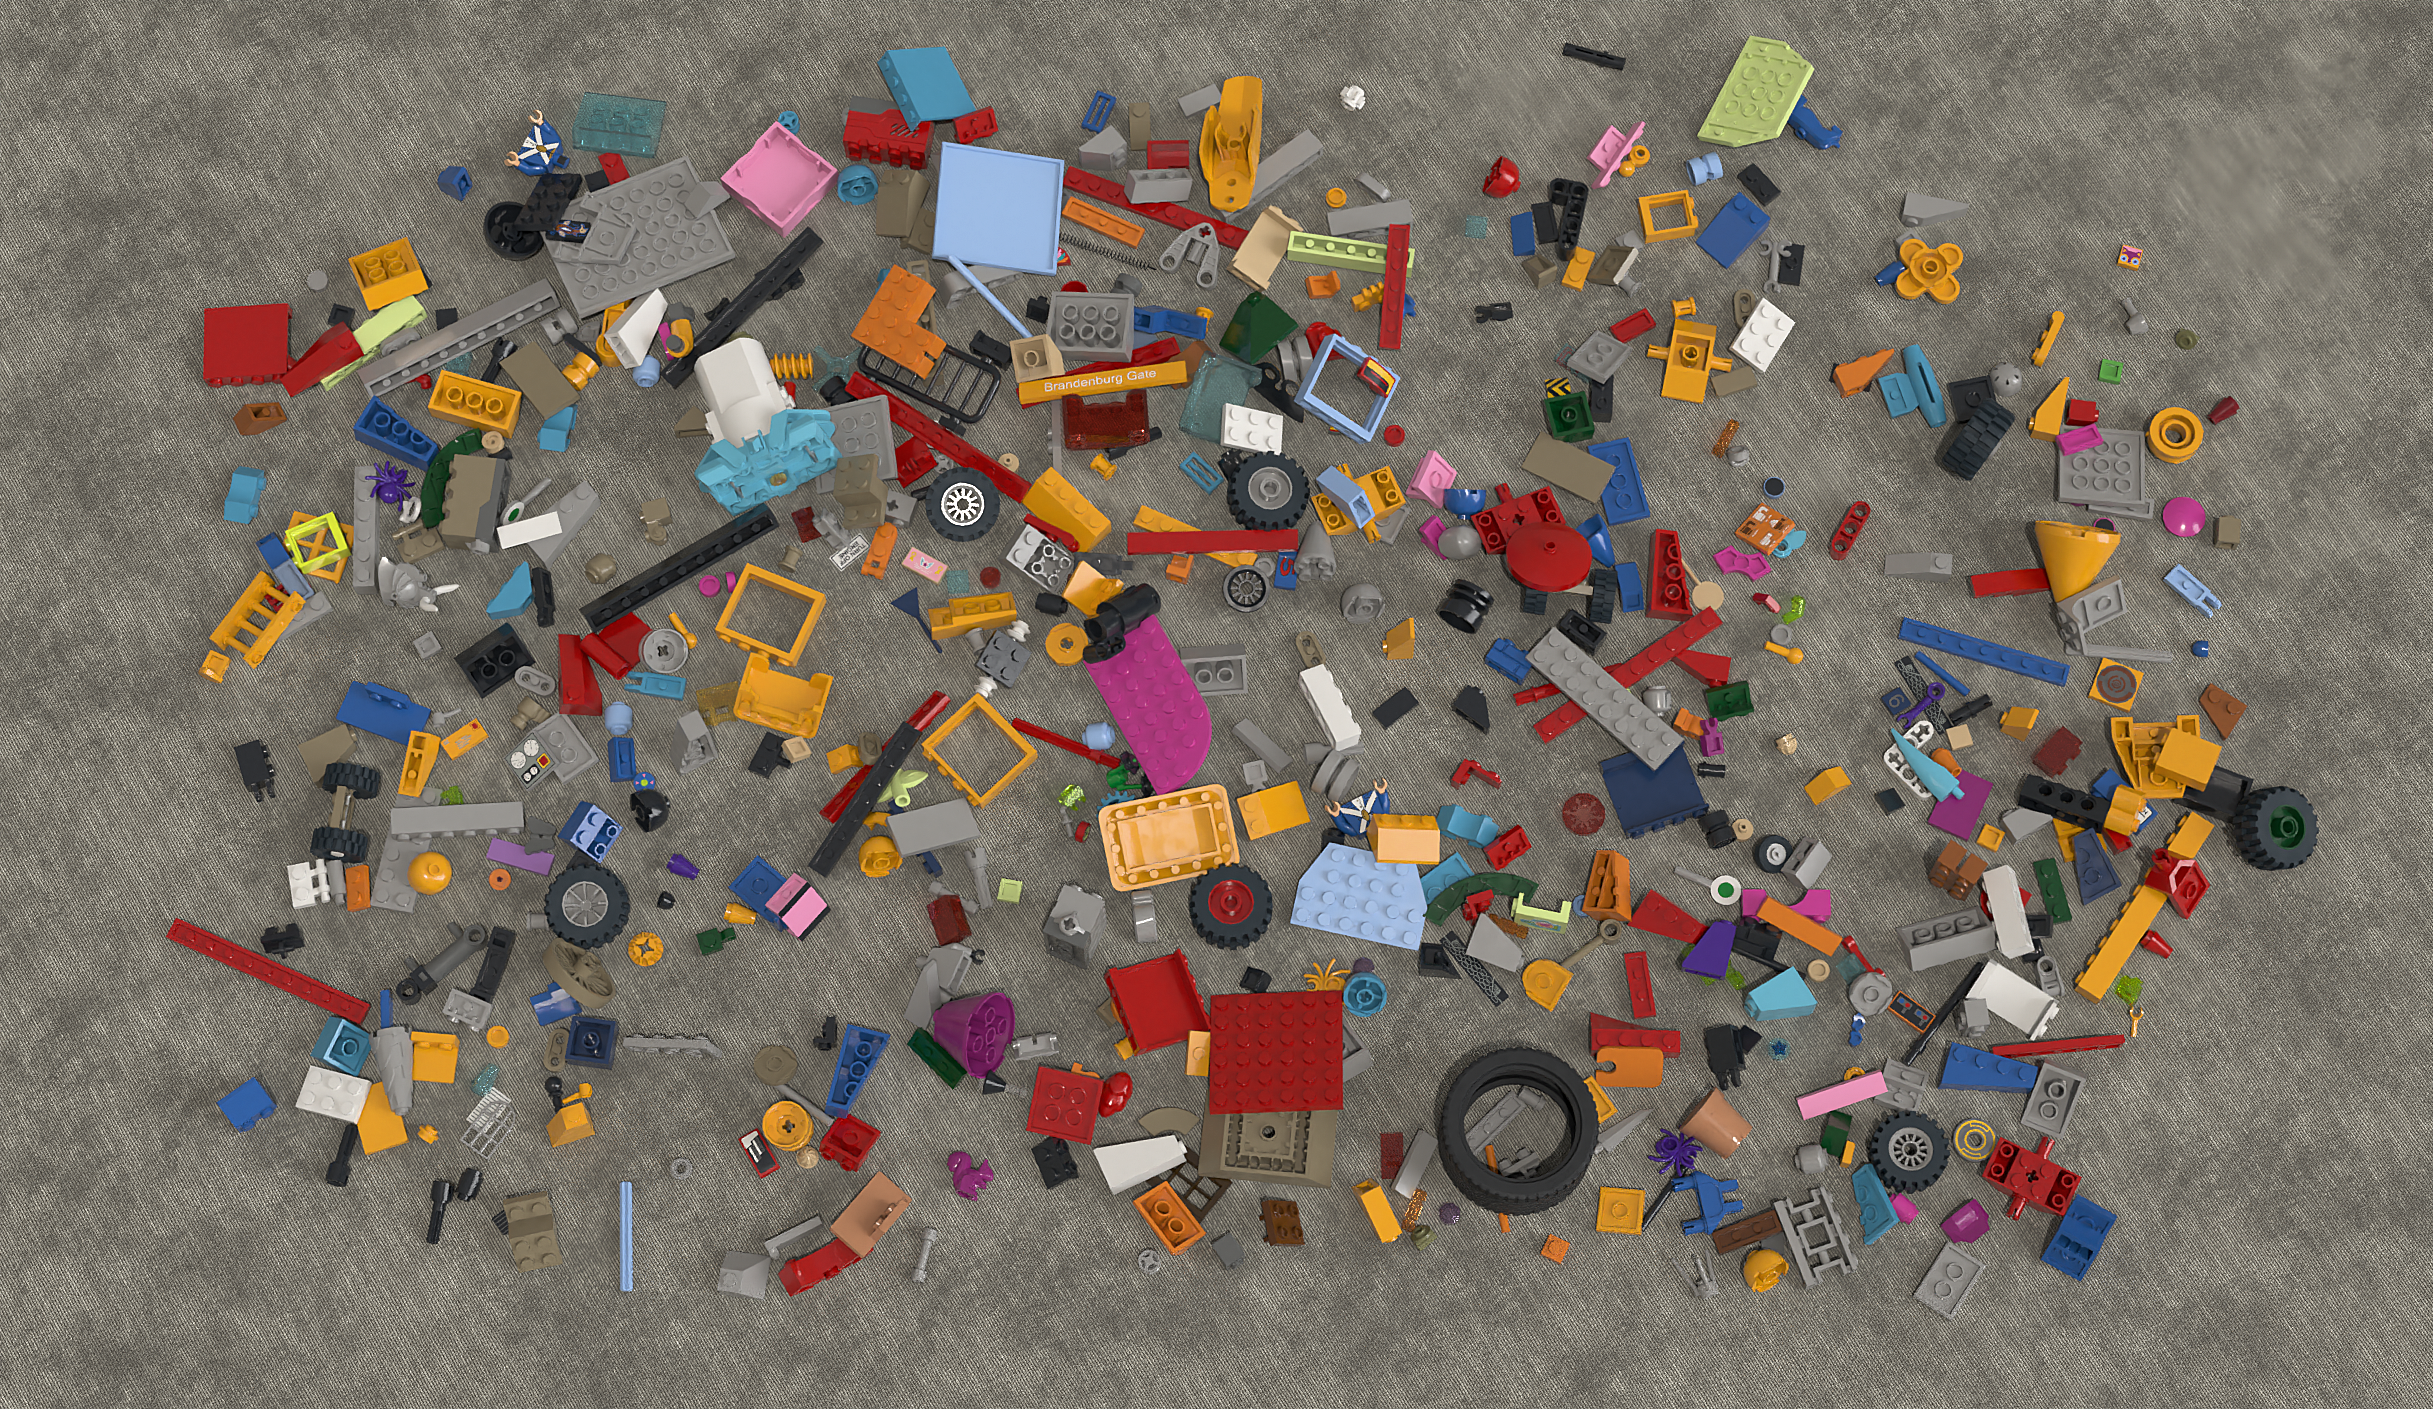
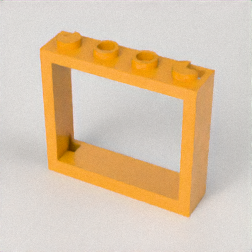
M747 563L715 628L718 639L723 640L726 644L732 642L737 644V647L743 651L749 652L751 650L765 656L767 659L776 660V663L782 667L784 665L795 668L826 604V597L823 593ZM749 579L813 604L790 653L726 628Z
M979 693L975 694L921 744L924 751L922 755L929 762L934 761L938 765L937 770L944 777L948 775L953 780L951 783L959 792L963 790L968 795L966 799L974 807L978 805L981 809L1038 758L1037 751ZM977 709L1025 756L982 797L933 750Z

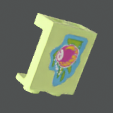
M1519 893V898H1514L1510 915L1514 917L1513 924L1565 934L1572 902L1563 901L1560 913L1523 906L1524 893Z

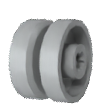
M1305 335L1294 337V351H1292L1291 344L1287 339L1282 340L1276 345L1283 381L1289 379L1297 382L1296 370H1298L1300 380L1303 382L1313 362Z
M1333 749L1321 765L1311 790L1319 795H1323L1329 790L1328 800L1331 802L1333 800L1340 804L1354 783L1361 764L1353 759H1349L1344 763V754Z

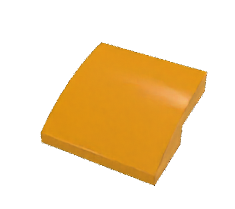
M2053 818L2052 824L2064 862L2075 861L2071 837L2086 829ZM2096 833L2105 853H2107V847L2102 834Z

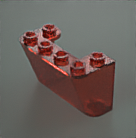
M1132 389L1126 394V402L1114 401L1105 404L1091 403L1084 405L1083 398L1075 393L1062 396L1065 446L1069 450L1141 446L1150 442L1146 389Z

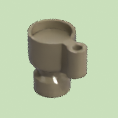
M525 696L517 706L518 713L513 715L509 722L521 731H524L529 720L541 724L550 718L551 714L531 698Z

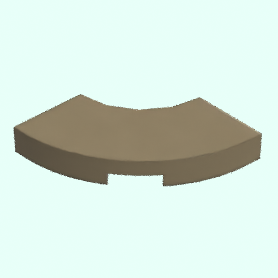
M1161 1108L1146 1114L1138 1121V1124L1154 1138L1160 1133L1167 1131L1179 1132L1186 1137L1200 1122V1118L1180 1108Z

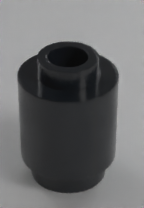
M1048 592L1044 594L1039 593L1035 609L1040 610V613L1060 618L1062 614H1066L1068 602L1060 595Z
M466 1168L465 1172H462L455 1189V1193L458 1194L457 1198L468 1203L470 1200H475L483 1181L481 1179L483 1173Z

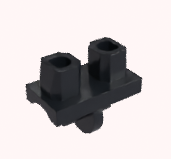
M287 924L285 926L286 932L278 933L277 928L274 927L266 928L264 936H260L265 953L280 954L282 959H287V952L305 947L304 939L297 924Z

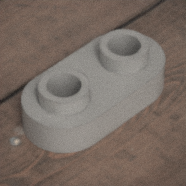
M405 328L384 339L380 343L379 349L383 357H386L420 340L421 337L415 328Z
M523 666L515 673V680L518 686L537 696L548 698L556 692L554 679L534 668ZM526 676L531 677L529 681H523ZM549 685L548 690H542L543 686Z

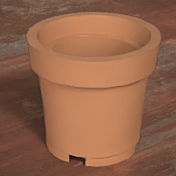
M1715 1086L1696 1105L1679 1128V1131L1689 1138L1692 1136L1725 1160L1738 1148L1739 1143L1743 1138L1747 1137L1753 1126L1724 1099L1725 1095Z

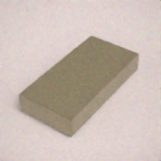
M1751 366L1710 379L1717 399L1757 387V381Z

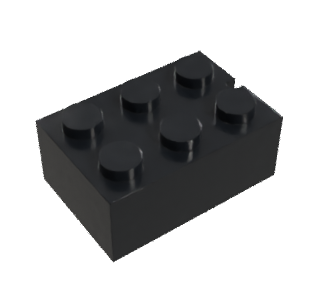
M2215 765L2204 792L2186 785L2183 798H2174L2173 803L2235 825L2233 824V818L2237 816L2235 811L2238 805H2242L2240 803L2241 800L2249 795L2254 779Z

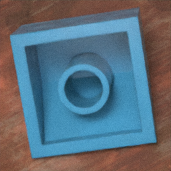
M329 1016L310 1056L327 1066L357 1077L371 1050L368 1039L369 1034L343 1019Z

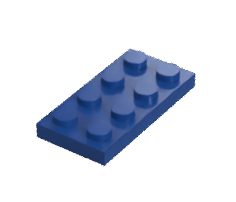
M1629 437L1588 446V454L1616 467L1601 495L1608 526L1649 518L1650 511Z

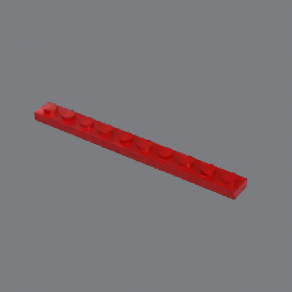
M1069 166L1063 179L1064 188L1181 231H1186L1201 223H1209L1216 232L1218 243L1236 251L1249 233L1247 230L1168 201L1159 203H1130L1124 193V185ZM1207 230V232H1202V233H1201V234L1203 235V238H1204L1206 235H1208V236L1210 235V233H1209L1208 230Z
M858 371L853 373L845 391L859 400L886 395L891 421L961 466L981 471L991 479L998 490L1018 503L1023 502L1032 486L1030 482Z
M1709 606L1609 675L1625 689H1629L1676 655L1723 625V622L1712 607ZM1570 700L1533 725V728L1546 745L1589 715Z
M178 918L174 920L166 935L167 939L360 1026L371 1008V1005Z

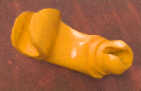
M870 812L863 825H867L871 831H873L877 824L886 827L885 819L891 814Z

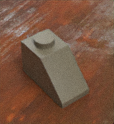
M1149 102L1129 103L1131 151H1147V141H1151Z

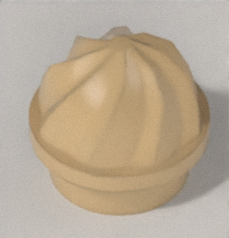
M1788 733L1775 740L1778 745L1776 748L1783 754L1791 755L1797 748V739L1791 733Z
M806 1146L798 1151L796 1160L802 1168L810 1169L818 1163L819 1155L813 1147Z

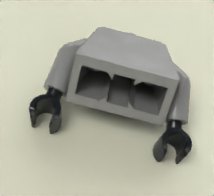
M951 943L941 948L934 947L931 949L928 957L920 955L917 958L916 966L923 970L932 959L936 961L941 1002L946 1004L949 1001L958 1000L952 999L951 995L956 996L971 961L976 965H981L983 961L978 960L975 956H985V952L980 949L974 952L972 948Z

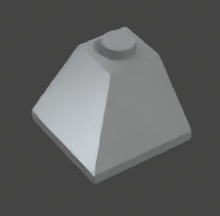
M727 1250L720 1270L717 1287L719 1294L764 1301L771 1256Z

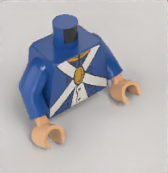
M533 110L537 115V120L532 116H528V120L531 123H537L538 127L533 126L518 154L515 152L507 153V156H510L512 161L509 159L504 160L505 165H515L517 170L527 176L552 173L555 166L566 169L570 159L562 155L564 150L559 135L545 119L542 120L541 111Z
M1383 777V784L1381 786H1377L1376 780H1373V786L1378 790L1377 793L1374 789L1342 806L1332 800L1334 804L1333 810H1330L1329 806L1325 805V811L1332 814L1331 817L1341 832L1361 840L1367 837L1366 833L1373 814H1390V801L1386 790L1387 782Z

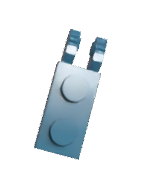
M628 672L627 677L629 679L642 681L641 686L625 684L624 690L642 695L683 701L687 679L650 672Z

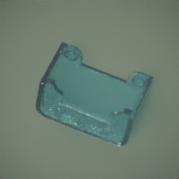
M1206 350L1200 359L1179 421V430L1220 444L1223 405L1228 403L1244 407L1249 389L1254 388L1261 382L1262 369Z

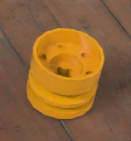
M781 1101L773 1104L763 1117L762 1128L765 1137L781 1150L789 1152L798 1151L810 1143L814 1135L812 1117L805 1109L794 1102ZM789 1123L795 1126V1128L791 1129V1133L785 1130V1128L789 1127Z

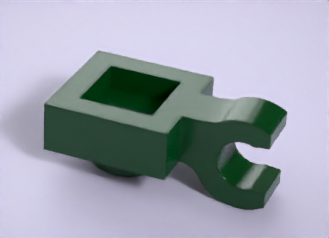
M716 927L696 934L703 956L724 950L722 943L737 939L732 927L723 930L721 933H719Z

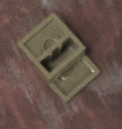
M875 453L838 458L833 497L845 507L842 527L846 530L884 525L889 487L877 477L879 457Z
M542 1191L504 1199L503 1207L508 1220L509 1241L518 1272L522 1273L563 1264L558 1244L557 1224L548 1192Z

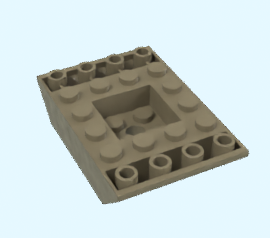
M1210 1089L1207 1090L1198 1176L1331 1188L1338 1110L1210 1115ZM1271 1128L1274 1130L1275 1135L1272 1138H1266L1262 1134L1263 1130Z

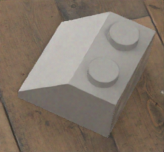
M1112 125L1078 148L1082 169L1112 172L1116 168L1123 167L1128 160L1127 142Z

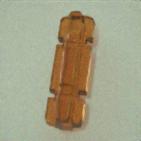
M1734 419L1729 420L1712 450L1714 456L1722 458L1739 428V422Z
M1493 913L1489 914V917L1504 932L1511 935L1517 934V937L1521 939L1527 937L1528 927L1518 926L1516 922L1503 917L1498 918V915Z
M1415 1190L1413 1194L1414 1200H1411L1405 1215L1406 1220H1403L1401 1225L1403 1230L1413 1232L1416 1225L1414 1222L1418 1220L1423 1208L1422 1202H1425L1427 1197L1425 1191Z

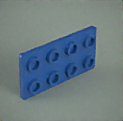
M353 681L336 719L408 747L411 730L423 732L431 710L411 702L407 695L370 681H368L367 685Z

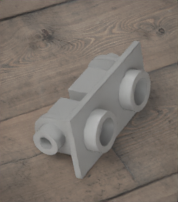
M822 508L821 516L816 515L813 517V526L822 536L828 531L830 532L825 539L834 549L841 551L845 546L849 548L851 541L849 531L840 526L833 513Z
M1049 1032L1036 1035L1037 1042L1034 1043L1032 1036L1016 1038V1041H1012L1015 1059L1029 1060L1033 1057L1051 1056L1059 1053L1056 1034Z

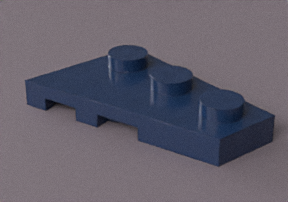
M2093 827L2071 837L2083 906L2122 886Z

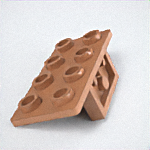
M879 1171L829 1230L859 1257L864 1258L909 1206L912 1199Z

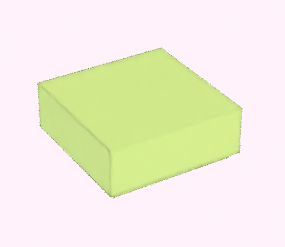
M1001 878L997 901L1019 904L1023 882Z

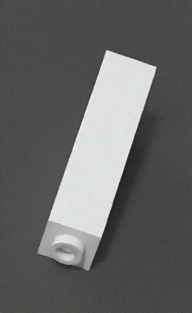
M658 288L639 295L604 334V337L625 369L638 367L642 364L666 311L668 303Z
M1175 1135L1101 1147L1093 1150L1114 1195L1186 1162L1184 1154L1187 1153L1182 1140L1178 1142Z

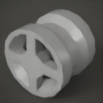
M941 454L935 457L938 464L933 468L936 477L954 468L953 460L946 455Z
M1153 1250L1143 1251L1138 1258L1141 1272L1146 1275L1158 1272L1161 1263L1157 1252Z

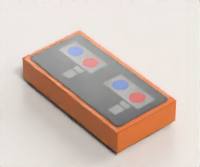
M1902 991L1897 993L1887 1008L1888 1011L1922 1035L1936 1017Z

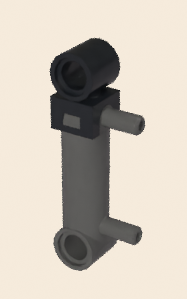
M450 922L447 928L456 940L425 966H418L411 957H407L404 963L412 971L409 974L412 980L405 979L399 982L396 987V994L405 1005H415L421 999V991L427 996L437 988L439 981L476 951H480L487 946L488 936L484 929L475 924L468 926L463 933L454 922ZM474 934H481L478 941H471V937ZM413 988L414 992L411 996H404V992L407 989Z

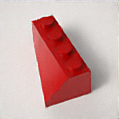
M1590 1012V1056H1597V1051L1603 1046L1657 1047L1662 1050L1664 1058H1678L1680 1055V1031L1654 1030Z

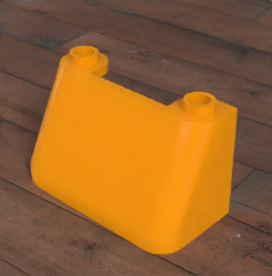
M751 652L733 708L735 716L742 720L792 735L802 736L803 738L815 737L833 676L815 673L809 682L769 670V660L763 655Z

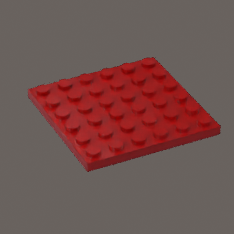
M1342 990L1211 995L1210 1115L1344 1110Z

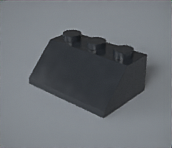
M507 622L454 657V660L482 699L514 678L519 668L523 666L530 667L536 663L514 629Z

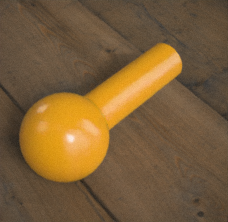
M673 612L668 616L669 620L677 632L686 640L688 649H693L697 645V637L686 630L676 613Z
M1766 641L1764 644V649L1786 657L1791 664H1799L1803 660V652L1799 648L1787 649L1769 641Z

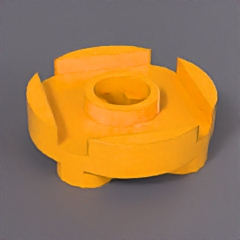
M1071 623L1056 625L1051 629L1050 634L1046 638L1047 654L1058 666H1072L1081 662L1084 659L1083 649L1088 645L1086 633L1082 628H1078ZM1067 640L1069 643L1072 642L1073 646H1070V649L1062 648L1061 644L1064 645L1063 641Z

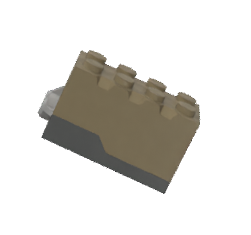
M455 454L454 461H451L449 465V473L452 474V479L446 483V494H449L447 501L443 502L442 512L446 515L445 519L440 521L439 533H441L443 541H445L448 548L471 550L472 553L477 555H486L489 552L499 553L500 539L497 528L503 526L500 523V517L507 506L512 473L505 459Z

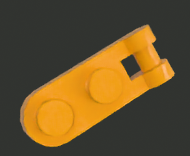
M2055 311L2052 314L2048 324L2050 330H2045L2040 339L2043 345L2041 349L2036 348L2031 358L2035 360L2034 365L2040 368L2064 321L2065 316L2061 311Z

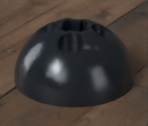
M505 201L495 204L488 210L483 222V235L490 249L497 255L510 260H519L531 256L540 248L543 242L539 231H516L514 223L524 207L523 204L518 202Z

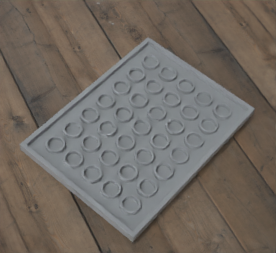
M688 155L592 192L597 200L604 202L609 209L617 212L636 226L637 231L619 265L553 261L580 319L735 258V253L714 209L696 220L684 206L697 183L700 182ZM584 196L570 201L561 219L590 222L592 227L597 216L580 211L579 209ZM539 231L553 260V255L560 241L547 240L545 237L546 231ZM561 241L578 248H581L583 244Z

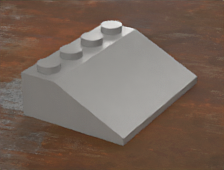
M1052 291L1046 334L1049 335L1061 352L1062 359L1131 362L1134 343V294Z

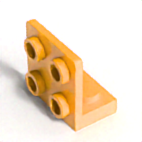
M1080 561L1061 596L1087 617H1091L1096 614L1098 604L1119 593L1124 583L1119 579H1106L1086 562Z
M412 1031L411 1041L414 1044L412 1080L453 1084L460 1044L457 1036Z

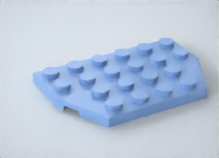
M1329 843L1299 880L1290 923L1419 951L1425 917L1422 915L1427 911V904L1416 864L1377 863L1372 851Z

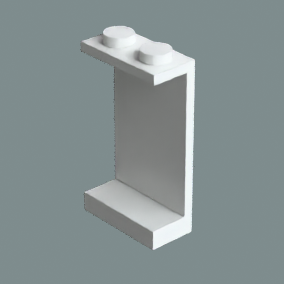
M1993 959L1989 960L1966 996L1968 1000L1986 998L1989 1010L2031 1035L2030 1039L2033 1041L2037 1036L2040 1038L2043 1036L2048 1028L2044 1024L2048 1018L2053 1020L2059 1011V1008L2056 1007L2059 1002L2058 1000Z

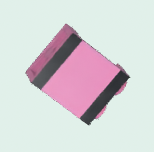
M793 873L765 904L771 912L779 916L789 928L787 930L788 933L801 942L831 911L811 885L796 873Z

